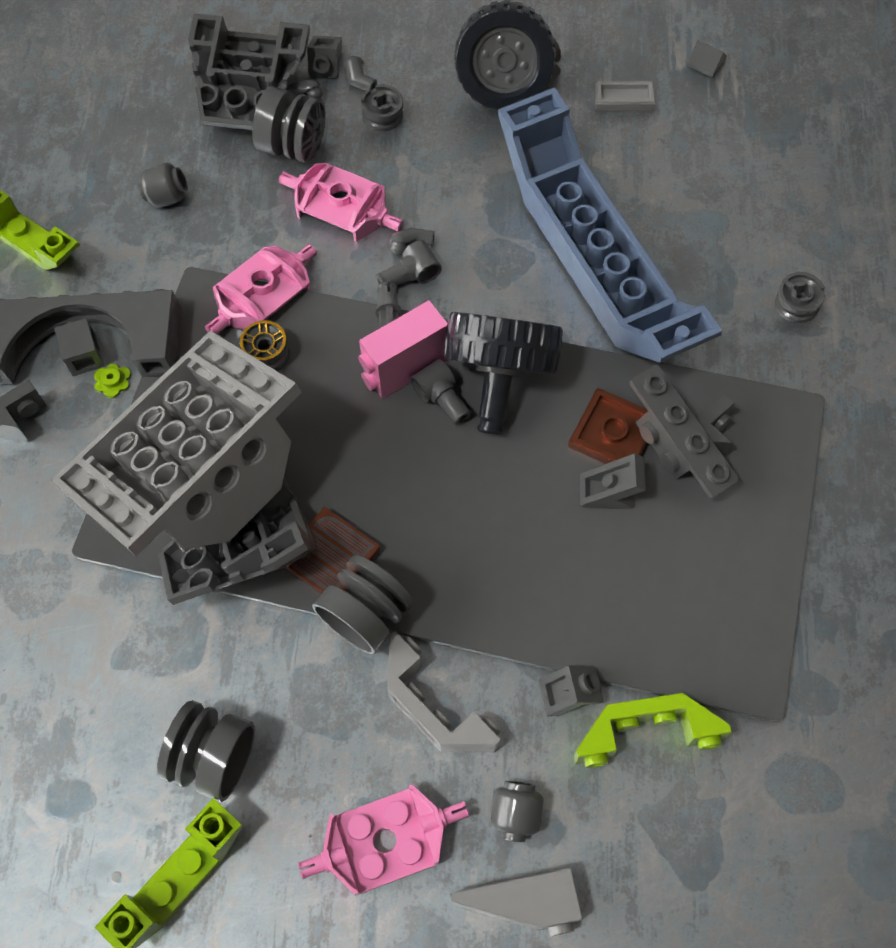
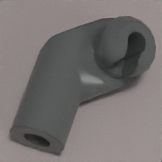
M408 228L394 233L389 240L392 241L390 251L403 254L407 248V243L412 244L419 240L426 241L428 246L432 247L435 231Z

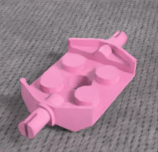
M328 163L314 164L304 175L300 174L299 177L285 171L279 177V184L295 190V208L299 218L301 217V212L352 232L355 241L374 232L380 226L388 227L397 232L403 228V219L388 214L385 186ZM341 191L347 193V195L343 198H335L332 196L334 193H339Z
M308 244L296 254L293 251L290 253L275 245L264 247L213 287L219 316L205 325L206 331L218 334L227 326L244 330L251 323L268 319L303 289L306 288V290L311 291L310 280L304 264L317 255L315 248ZM256 280L269 281V283L264 286H257L253 284Z
M409 785V789L336 816L331 814L329 815L323 852H320L321 855L298 862L302 879L304 880L323 871L327 873L332 872L357 896L436 866L440 862L444 829L448 828L447 825L469 817L465 802L463 800L444 809H437L417 788ZM381 831H391L396 836L395 847L387 853L376 850L374 847L376 835Z

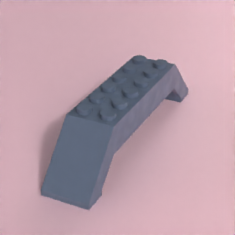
M554 87L498 109V117L524 204L614 345L619 349L661 363L721 336L722 329L704 304L696 307L678 300L583 160L570 119V109Z

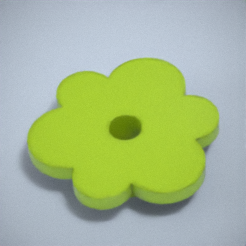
M111 363L107 366V369L100 368L94 373V379L96 380L94 388L99 393L103 392L107 398H115L120 394V391H126L129 388L128 380L131 377V372L127 367H118L117 364Z

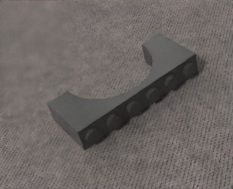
M164 289L141 292L123 291L121 293L107 294L91 293L89 295L74 296L59 295L57 297L41 298L27 297L24 299L0 298V385L14 384L16 373L25 356L39 341L53 333L55 327L87 318L89 323H102L115 327L130 338L131 360L142 377L162 376L176 363L182 308L173 290Z

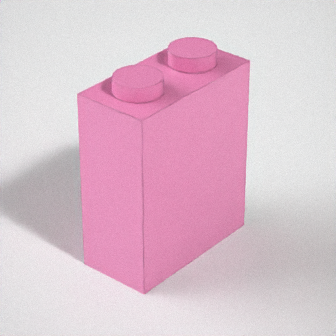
M430 300L359 340L361 355L358 356V359L364 369L361 377L370 391L375 389L382 399L411 383V376L437 359H441L444 363L448 361L444 356L448 323Z

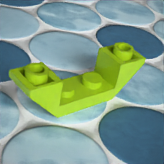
M0 190V239L44 270L58 267L80 246L77 240L56 226L48 232L18 212L11 197Z
M684 693L608 704L578 746L574 754L575 764L585 763L586 768H597L609 764L608 759H612L617 751L612 727H616L618 732H625L639 728V723L654 721L655 726H663L677 722V717H680L686 745H698L699 750H709L722 746V741L732 731L730 724Z
M213 798L185 828L190 834L189 837L134 897L124 894L94 928L113 948H137L171 920L222 863L243 825Z

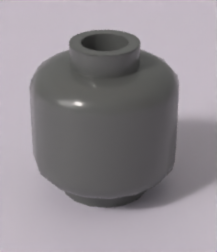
M163 163L144 170L141 176V183L138 185L143 200L149 201L156 208H163L181 202L185 192L188 190L184 173L179 167L175 168L170 163Z
M504 781V787L494 790L490 824L496 830L502 831V839L513 842H525L526 835L536 834L540 830L544 798L535 791L536 785L518 781Z

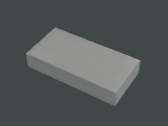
M595 81V111H654L656 105L654 81Z

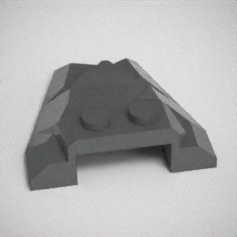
M194 14L188 40L193 56L192 67L196 77V94L202 125L252 130L254 113L262 93L268 87L285 90L305 57L310 26L307 24L280 22L278 36L227 30L223 16Z
M284 477L281 490L229 542L184 549L172 540L158 553V559L167 600L172 605L238 582L288 567L318 547L302 506L290 490Z

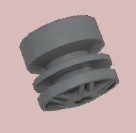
M268 87L262 93L254 113L252 126L254 147L258 151L276 156L284 152L288 159H297L302 163H310L320 148L325 129L326 111L322 99L308 98L307 95L303 94L295 98L292 91Z
M354 554L346 562L348 570L342 569L337 573L338 581L345 591L329 585L312 604V607L316 614L346 641L366 653L375 654L390 635L388 628L381 618L394 624L399 623L402 619L400 611H408L413 605V598L388 571L365 557Z
M194 700L187 701L172 720L165 735L157 763L158 777L169 783L175 781L178 786L183 788L189 786L195 780V790L199 794L214 798L220 802L227 800L237 786L247 765L255 737L254 723L232 714L224 715L218 722L216 708L207 707L204 709L202 703Z

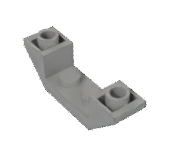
M394 631L389 636L387 682L389 698L441 752L495 753L500 748L501 739L497 736L500 730L487 716L480 718L473 711L451 733L448 729L452 725L447 718L437 709L432 713L422 703L425 697L414 684L410 682L407 686L405 685L422 668L421 657L419 656L422 651L410 637L406 636L403 639Z

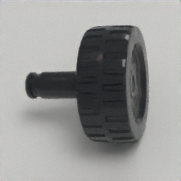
M503 0L502 2L495 1L487 6L480 7L463 24L456 41L454 61L457 78L462 84L463 90L471 96V99L480 103L485 108L498 111V109L544 92L552 79V73L555 69V43L548 24L545 23L544 18L537 14L533 8L527 7L521 2Z
M461 312L450 313L445 336V358L476 364V370L485 371L479 412L480 425L477 426L479 432L496 435L504 433L503 424L507 417L512 375L522 376L523 371L554 374L557 371L562 346V327Z

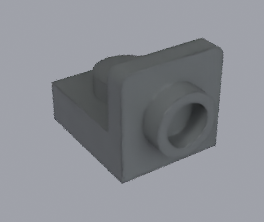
M313 35L307 46L309 76L337 77V59L342 50V37Z
M568 665L539 679L547 716H559L579 706L598 705L604 701L600 681L594 666Z

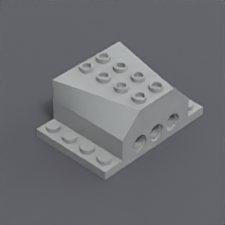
M209 331L51 481L135 556L150 544L161 531L166 533L184 549L229 542L281 490L291 440L276 418L302 391L294 381L214 332Z

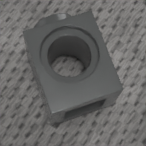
M87 318L73 320L65 325L54 328L62 360L73 377L105 367L96 334Z

